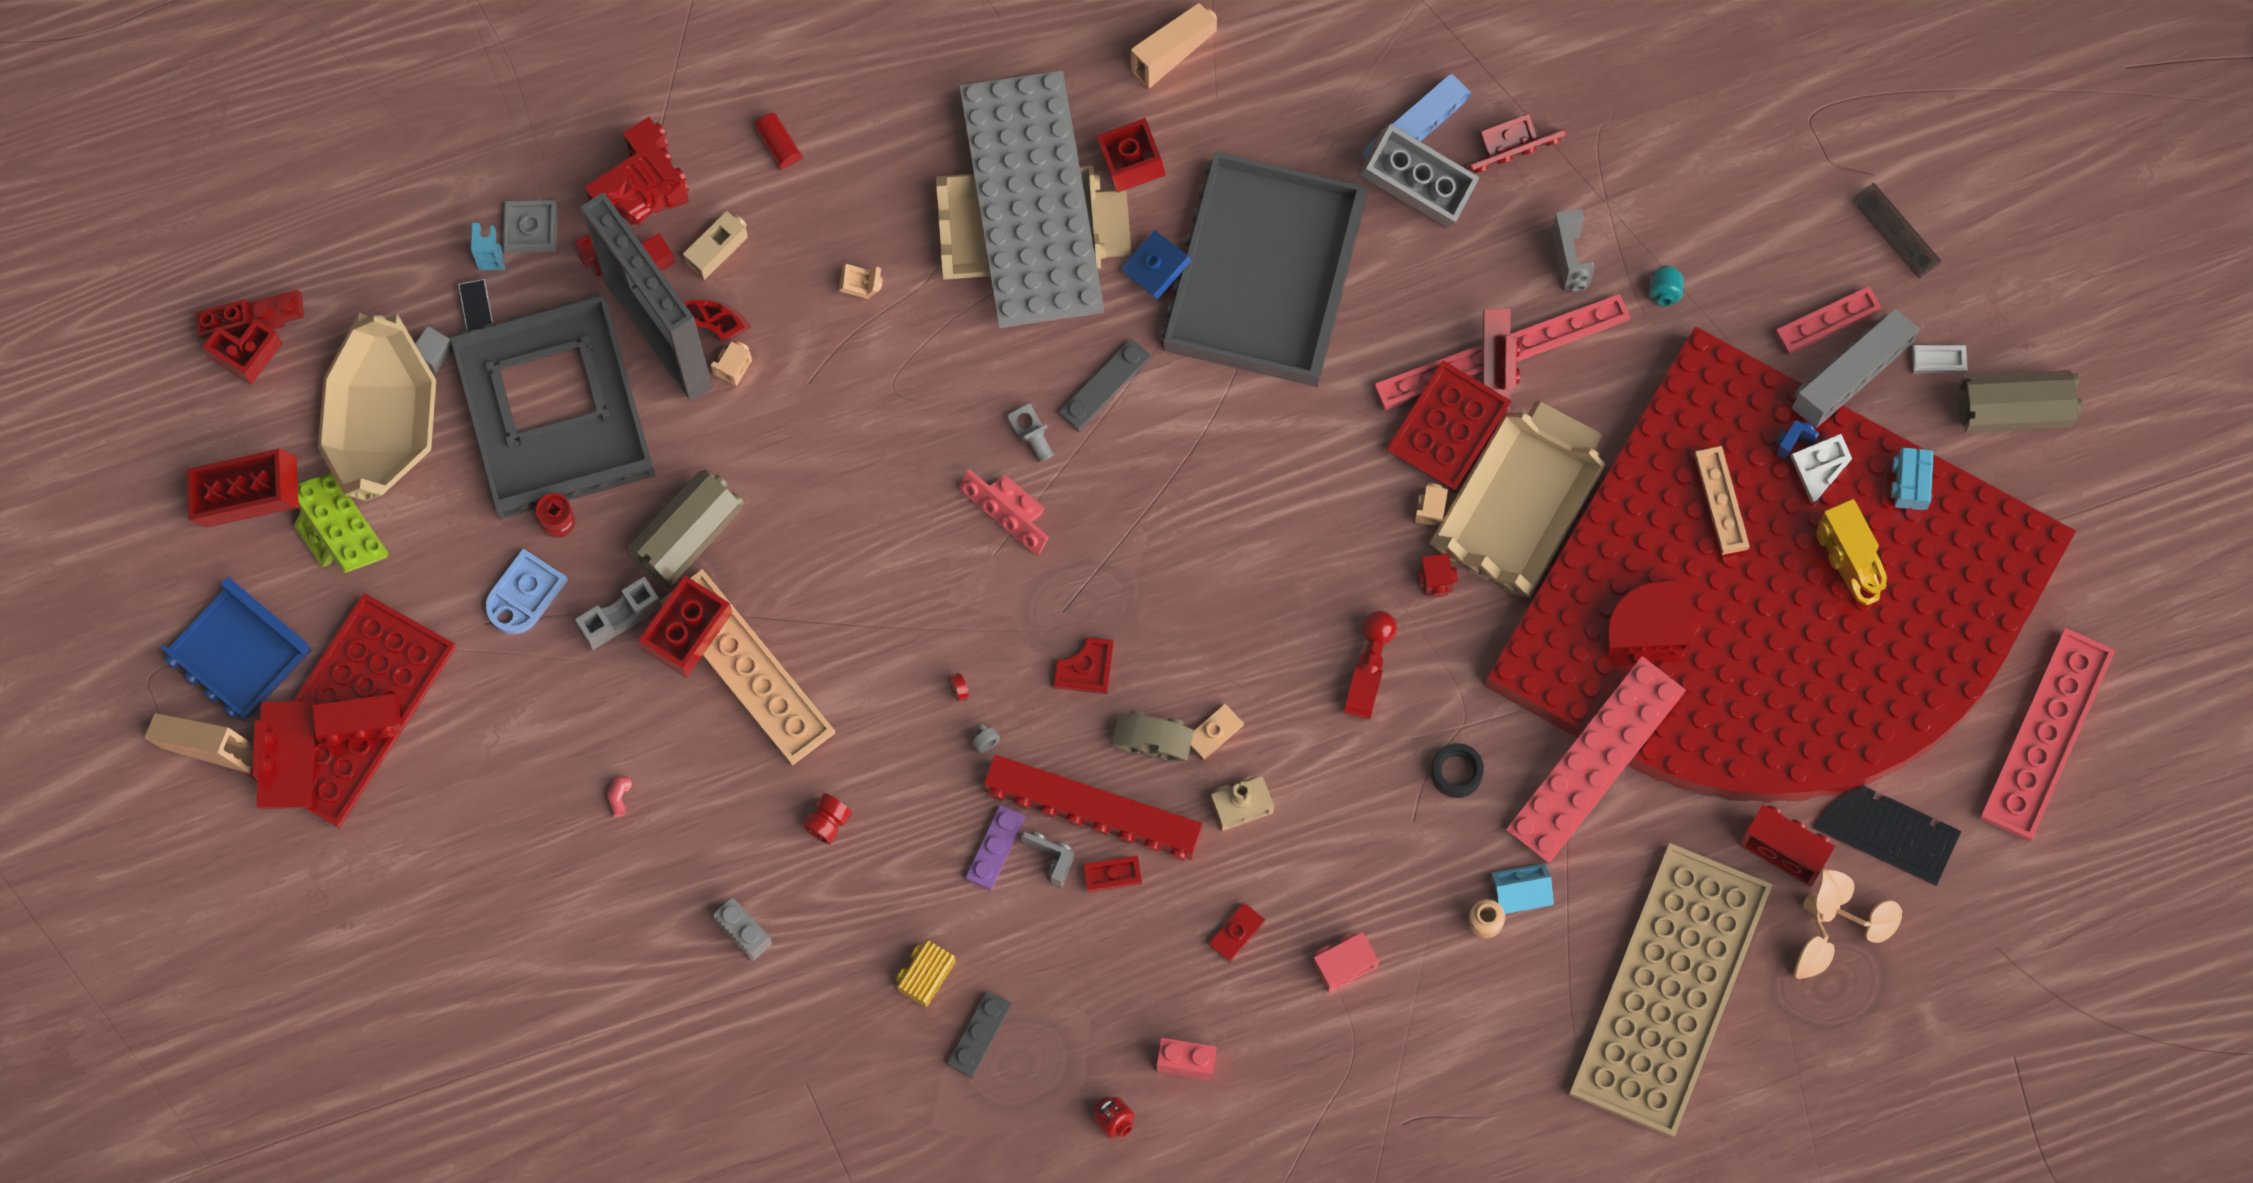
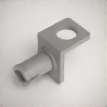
M1027 404L1008 414L1007 417L1020 442L1029 441L1039 459V463L1054 455L1043 435L1045 433L1044 430L1048 426L1047 424L1042 426L1031 404ZM1026 413L1032 418V424L1029 428L1023 429L1017 424V418L1020 414Z

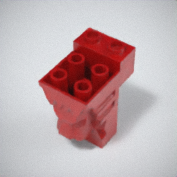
M648 116L623 132L630 158L584 187L588 201L604 192L621 217L631 225H640L650 214L659 213L667 206L669 209L689 202L687 195L689 188L685 183L687 179L679 167L674 168L671 164L672 158L666 148L669 144L664 137L666 133L659 122L654 124Z

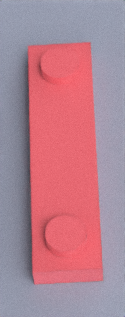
M1870 286L1776 329L1775 334L1787 355H1790L1881 312L1882 307Z

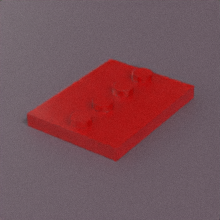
M1443 360L1388 446L1387 452L1456 492L1512 401Z

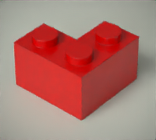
M254 319L240 339L217 327L202 348L208 359L252 385L283 343L276 331Z

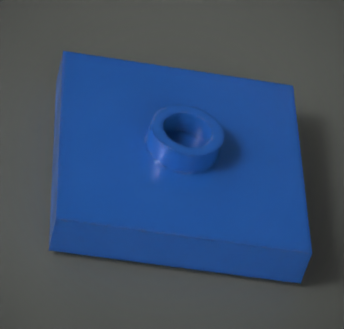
M1154 230L1120 270L1150 295L1158 299L1192 259Z

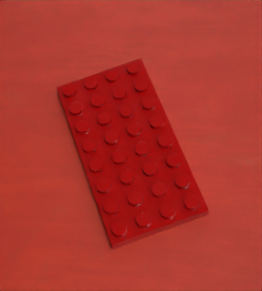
M363 593L293 701H315L316 705L395 694L399 701L401 728L403 731L457 646L450 640ZM395 733V736L391 738L367 737L368 739L363 742L340 741V744L336 746L320 744L315 737L313 806L303 809L340 829L401 733ZM252 770L250 773H245L247 777L258 783L252 774Z

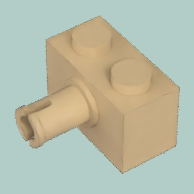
M1255 776L1244 778L1240 781V784L1237 783L1233 787L1229 785L1221 786L1214 790L1215 793L1211 794V804L1222 831L1273 814L1274 804L1263 776L1259 778Z

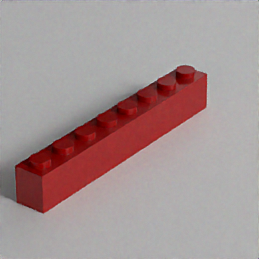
M996 754L984 782L985 792H988V796L993 799L1002 801L1006 798L1014 801V805L1020 808L1029 809V807L1039 809V812L1047 817L1055 818L1057 815L1066 818L1065 821L1074 826L1084 824L1092 827L1091 830L1102 835L1111 833L1117 835V838L1123 842L1132 844L1135 841L1144 844L1143 847L1153 852L1162 850L1170 853L1172 858L1180 861H1185L1186 858L1193 859L1203 830V823Z

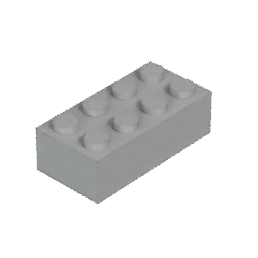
M1391 124L1381 130L1358 173L1361 177L1445 227H1449L1457 221L1480 178Z

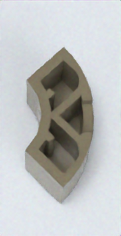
M1132 710L1130 714H1118L1112 746L1128 754L1150 756L1166 762L1187 761L1194 730L1184 726V722L1179 719L1170 718L1167 721L1146 716L1141 711Z

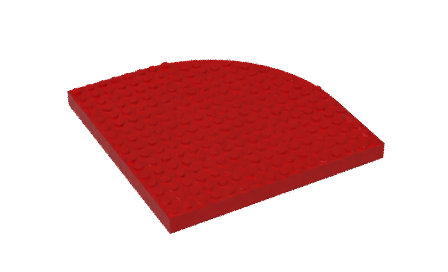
M1695 326L1487 677L1485 687L1578 738L1643 656L1686 691L1627 766L1660 782L1662 780L1684 790L1689 789L1700 792L1702 795H1715L1734 801L1755 800L1772 803V801L1788 800V802L1809 800L1810 798L1824 795H1837L1846 792L1848 789L1871 784L1891 772L1902 769L1914 759L1931 750L1958 726L1979 702L2003 665L2074 537L2076 530L1934 454L1931 503L1928 509L1897 508L1895 506V498L1890 497L1892 481L1896 482V473L1892 472L1893 457L1898 456L1901 448L1925 449L1843 405L1820 426L1815 428L1819 435L1814 445L1841 434L1852 459L1820 495L1818 500L1811 503L1790 457L1798 451L1811 447V445L1798 439L1786 460L1776 455L1780 447L1776 442L1783 430L1789 432L1795 420L1800 423L1806 422L1810 424L1792 409L1796 400L1794 394L1803 384ZM1720 446L1723 448L1749 542L1748 550L1724 555L1721 554L1694 456L1696 451ZM1852 499L1855 500L1879 545L1876 553L1887 577L1886 587L1880 591L1879 601L1867 606L1856 600L1838 569L1835 570L1831 566L1828 558L1830 554L1826 546H1822L1816 536L1817 527L1824 512ZM1876 574L1879 584H1881V579ZM1665 578H1677L1678 581L1685 580L1692 635V645L1689 651L1607 656L1606 635L1613 611L1625 595L1637 587L1661 582ZM1860 587V594L1864 598H1872L1875 593L1871 594Z

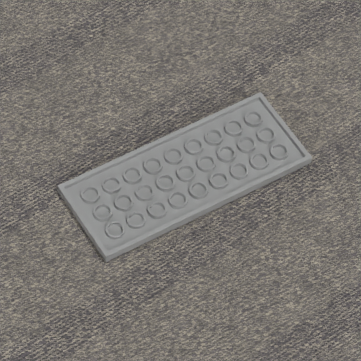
M1063 70L960 85L999 328L1104 313Z

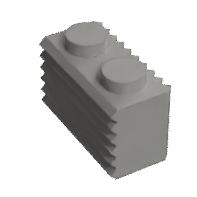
M731 898L714 913L716 924L720 926V929H723L724 933H727V936L731 938V941H734L735 945H738L739 949H742V952L746 954V957H749L750 961H754L771 946L770 936L734 898Z

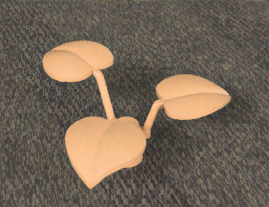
M1821 869L1818 890L1806 897L1803 906L1807 912L1814 916L1812 922L1816 924L1822 937L1813 936L1804 945L1795 967L1794 977L1802 979L1818 975L1830 965L1833 959L1834 945L1827 942L1828 935L1821 922L1831 921L1836 913L1863 926H1868L1865 938L1870 942L1879 943L1887 940L1897 930L1903 913L1899 904L1893 900H1884L1872 909L1869 921L1860 919L1840 909V905L1847 903L1853 895V880L1840 871Z

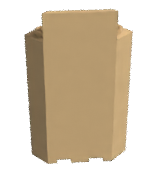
M1080 166L1097 269L1101 268V259L1131 256L1127 192L1124 190L1117 193L1116 189L1100 190L1099 174L1094 175L1093 166ZM974 174L937 176L943 280L991 276Z
M1540 401L1535 402L1529 414L1524 412H1505L1429 544L1439 554L1449 553L1450 562L1455 563L1456 560H1459L1461 563L1469 566V572L1486 581L1492 578L1504 586V591L1512 595L1531 597L1606 466L1598 457L1599 453L1595 450L1602 435L1598 431Z

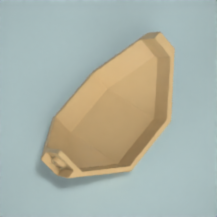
M359 313L323 381L318 449L342 492L345 495L365 501L383 495L431 451L436 379L398 314L385 318L380 315L367 316Z

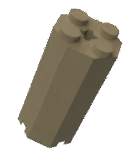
M2070 370L1963 375L1959 383V390H1964V394L1962 397H1959L1958 401L1961 425L1965 427V433L2072 428L2077 422V414H2082L2083 409L2081 398H2077L2076 389L2079 388L2078 373H2071Z
M700 470L627 548L630 551L629 554L645 572L657 575L654 578L657 582L670 588L740 513L741 507L745 503L734 492L730 493L727 489L728 483L717 474L714 477L708 470Z

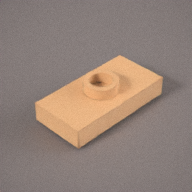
M1224 704L1194 731L1190 747L1204 761L1243 727L1244 723Z

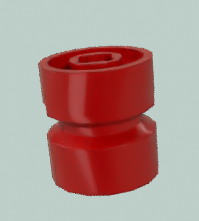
M550 493L538 501L536 514L543 531L553 538L567 536L575 526V516L568 499L561 494Z
M823 793L815 804L817 812L808 814L801 826L819 841L831 845L838 833L837 826H844L852 815V811L835 797Z

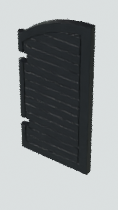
M1864 785L1841 796L1819 818L1814 828L1815 830L1935 886L1938 885L1961 834L1960 830L1943 822L1939 823L1938 828L1931 826L1932 817L1885 795L1882 797L1881 802L1873 799L1876 791Z

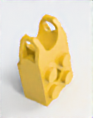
M1852 499L1824 512L1817 527L1816 536L1822 546H1826L1830 554L1828 558L1831 566L1835 570L1838 569L1856 600L1867 606L1879 601L1880 591L1885 589L1887 577L1876 553L1879 545L1855 500ZM1876 574L1880 577L1881 584H1879ZM1860 587L1871 594L1875 593L1872 598H1864L1860 594Z

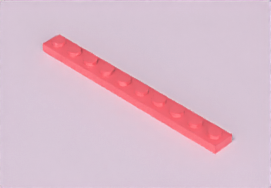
M1615 295L1510 334V336H1516V341L1520 342V356L1516 357V362L1629 321L1630 315L1621 295ZM1483 344L1375 383L1374 388L1384 411L1419 398L1443 360L1473 378L1483 375Z

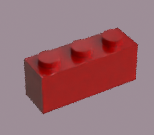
M395 694L312 705L315 737L320 744L325 746H336L340 744V741L346 740L363 742L368 739L367 737L374 736L391 738L395 736V733H402L399 701Z

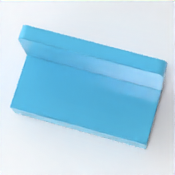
M1545 863L1491 873L1498 903L1504 909L1505 914L1554 904L1551 876Z

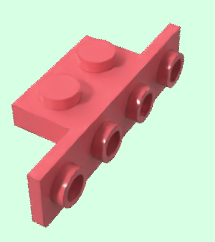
M970 469L967 470L959 485V490L1035 555L1040 554L1049 537L1032 522L1042 515L1045 508L1007 475L1002 476L989 486Z

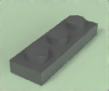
M986 991L952 1054L948 1066L973 1078L1007 1016L1012 1003Z

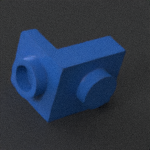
M1795 420L1789 432L1783 430L1776 444L1780 447L1776 455L1786 460L1798 439L1813 446L1819 433L1815 431L1812 425Z

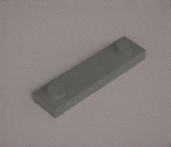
M1131 338L1059 411V415L1080 432L1150 361L1151 355Z

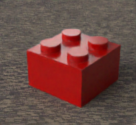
M1146 118L1096 135L1117 193L1166 176L1161 156Z

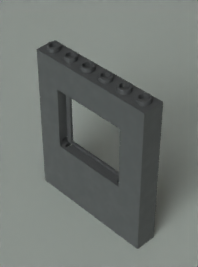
M603 192L581 206L603 280L686 397L692 402L713 388L695 319Z
M605 295L589 296L584 301L578 303L567 302L556 309L549 311L547 309L538 310L533 315L527 317H513L505 323L498 325L495 323L487 324L482 329L472 332L468 330L462 331L456 336L450 337L500 520L536 510L538 501L550 493L561 494L569 501L656 476ZM580 348L597 412L517 433L500 370Z

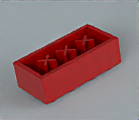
M278 448L187 469L188 520L208 528L299 508L297 456Z

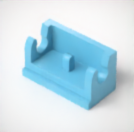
M472 223L471 251L478 269L505 270L503 249L500 244L496 243V230L494 226H490V235L488 237H482L480 223Z

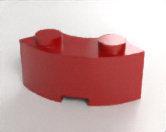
M711 300L683 302L693 315L697 329L707 327L716 332L721 340L729 341L751 329L748 321L737 310L724 303Z

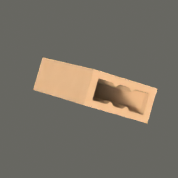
M1198 3L1131 49V72L1148 89L1151 88L1217 31V17L1214 12L1209 8L1205 9Z
M155 713L145 735V739L164 750L245 773H250L253 768L254 744L228 727Z

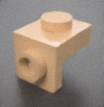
M845 264L842 266L839 291L869 299L881 289L883 281L882 277H880L881 268L875 266L873 269L867 270Z

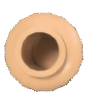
M1489 899L1480 900L1475 903L1468 917L1469 928L1475 935L1481 938H1491L1499 934L1505 921L1504 909L1499 903Z

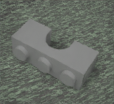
M644 576L623 589L621 598L614 604L602 609L597 605L576 618L575 621L592 650H595L660 610L662 606L658 596Z

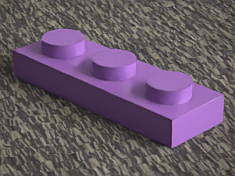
M1002 805L999 806L966 876V881L992 891L1023 825L1025 815Z

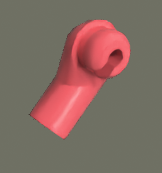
M627 776L614 778L607 792V798L614 817L627 813L622 800L624 791H628L632 787V781Z

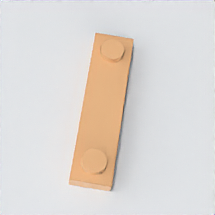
M1722 446L1696 451L1694 456L1721 554L1748 550L1749 542Z

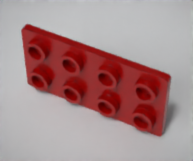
M315 701L261 703L260 720L254 722L252 774L258 781L257 807L259 809L311 808L313 806L315 728L312 705H316Z

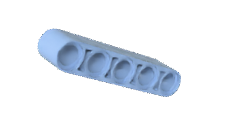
M1451 74L1392 125L1421 142L1469 99L1471 91ZM1376 139L1373 142H1371L1363 151L1362 157L1365 160L1369 152L1371 151Z

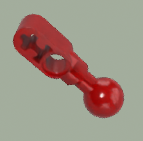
M1375 611L1370 613L1364 620L1363 634L1368 643L1366 651L1360 654L1359 662L1356 664L1344 714L1368 720L1371 719L1383 673L1384 659L1381 656L1385 644L1390 643L1397 633L1396 620L1388 612Z

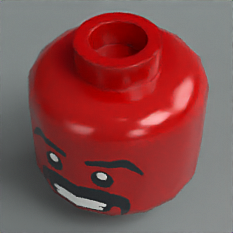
M1107 1096L1095 1105L1093 1109V1122L1108 1138L1125 1137L1132 1131L1134 1112L1121 1098H1110Z

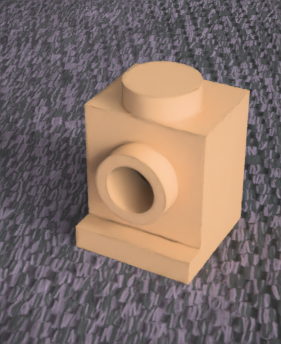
M739 341L731 342L727 349L723 348L717 359L719 363L713 361L711 364L713 375L737 386L752 361L749 348Z
M1434 483L1427 484L1425 494L1419 495L1415 524L1439 528L1443 521L1448 489H1444L1441 485Z

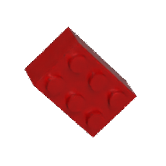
M684 575L638 640L641 650L687 678L732 615L730 603Z
M1762 804L1739 846L1812 887L1821 869H1823L1833 852L1835 845L1831 844V840L1825 835L1819 833L1815 835L1808 831L1807 826L1795 819L1791 821L1782 816L1783 813L1776 807L1770 805L1767 807Z

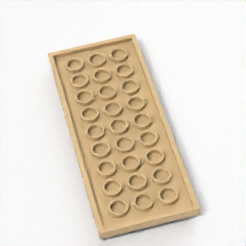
M1669 843L1569 1096L1674 1139L1773 884Z

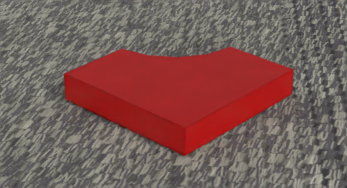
M1087 637L1084 647L1076 655L1068 659L1056 660L1053 688L1107 694L1114 640Z

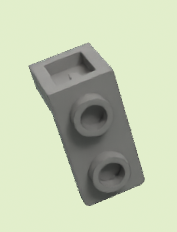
M1031 831L1030 834L1023 832L1021 836L1023 844L1059 858V860H1053L1048 874L1052 875L1051 884L1062 888L1074 861V852L1071 851V847L1062 842L1053 844L1046 841L1045 836Z

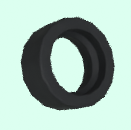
M1459 743L1447 745L1437 752L1432 763L1431 777L1434 786L1442 794L1451 798L1469 796L1478 789L1482 781L1484 764L1481 756L1474 748ZM1451 756H1463L1472 763L1474 769L1473 777L1467 784L1453 786L1443 778L1441 773L1442 765Z

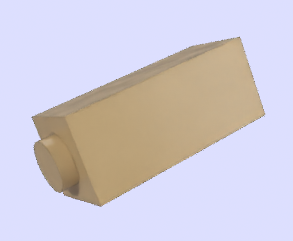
M726 211L683 253L685 264L705 280L748 238L747 225L744 220L738 215L733 217Z

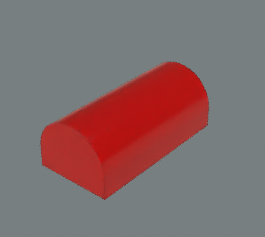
M776 113L766 114L757 120L754 129L780 171L803 159L801 152Z

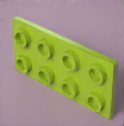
M332 472L298 484V502L301 512L294 524V528L321 567L330 565L333 559H335L342 571L347 573L387 558L388 551L350 496L342 492Z

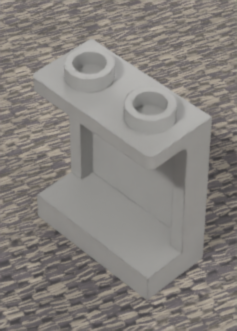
M1582 209L1556 213L1551 232L1564 291L1580 292L1585 290L1591 284L1595 269L1594 262L1578 263L1573 243L1574 239H1579L1584 221Z

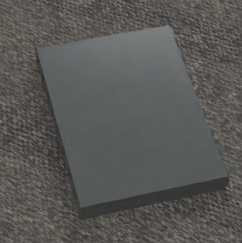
M1215 152L1213 160H1208L1205 170V175L1208 176L1207 184H1201L1199 199H1202L1201 206L1195 207L1192 222L1196 223L1194 231L1189 230L1186 240V246H1190L1186 255L1192 261L1183 270L1181 278H1176L1173 293L1177 295L1175 302L1170 301L1166 317H1170L1168 326L1163 325L1160 341H1164V351L1318 387L1364 212L1368 187Z

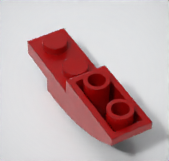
M299 290L252 302L242 299L195 312L197 333L200 338H209L217 327L222 328L233 336L243 335L254 319L274 330L283 328L285 322L305 317L302 293Z

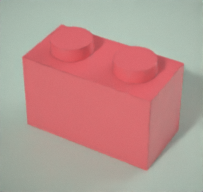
M1363 932L1358 935L1351 933L1340 940L1341 944L1333 948L1328 945L1316 952L1317 956L1314 957L1313 965L1328 992L1378 967L1379 960Z
M1161 1038L1157 1072L1212 1081L1217 1047Z

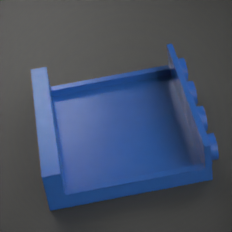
M227 577L221 583L224 590L169 648L162 645L161 649L166 655L163 659L172 668L176 669L179 666L185 671L183 676L192 685L196 686L199 683L205 688L203 693L212 702L215 703L219 700L225 705L222 709L235 720L238 716L245 722L312 650L306 641L231 578Z

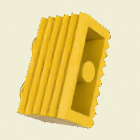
M926 940L923 946L920 944L916 946L911 955L913 962L908 969L904 967L896 979V982L899 983L897 985L898 991L925 1008L928 1007L956 962L954 955L931 943L929 940Z

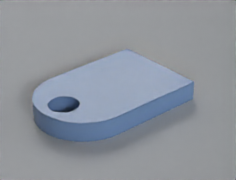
M523 548L487 598L486 611L491 623L498 630L507 634H519L529 630L536 624L568 579L565 575ZM511 612L513 618L509 623L504 624L498 621L501 613Z

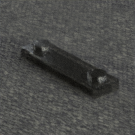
M1872 183L1853 197L1852 201L1919 279L1940 264L1941 259L1875 183Z

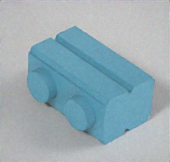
M1901 448L1898 456L1893 457L1892 472L1896 473V482L1892 481L1890 497L1895 498V506L1897 508L1928 509L1931 503L1932 450Z

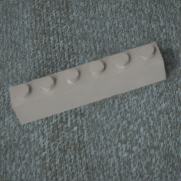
M1897 309L1893 310L1888 316L1883 314L1877 320L1872 330L1867 328L1861 334L1856 344L1851 342L1845 348L1841 357L1835 356L1828 363L1825 371L1819 370L1812 377L1810 384H1803L1794 394L1796 400L1792 409L1817 428L1912 345L1920 328Z

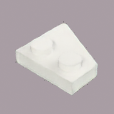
M1841 434L1790 456L1811 503L1818 500L1820 495L1852 459Z

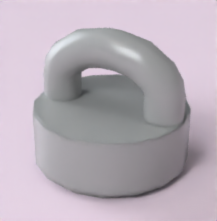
M979 723L974 728L975 739L972 745L978 753H985L997 745L1000 736L994 728L988 729L984 724Z

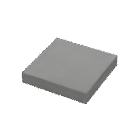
M557 200L504 201V253L557 252Z

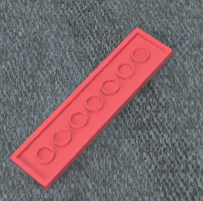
M2065 627L1980 816L1981 820L2029 842L2032 841L2116 650Z
M1642 656L1506 830L1550 864L1686 690Z

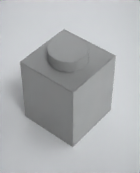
M429 326L415 343L429 369L435 374L453 351L451 340Z

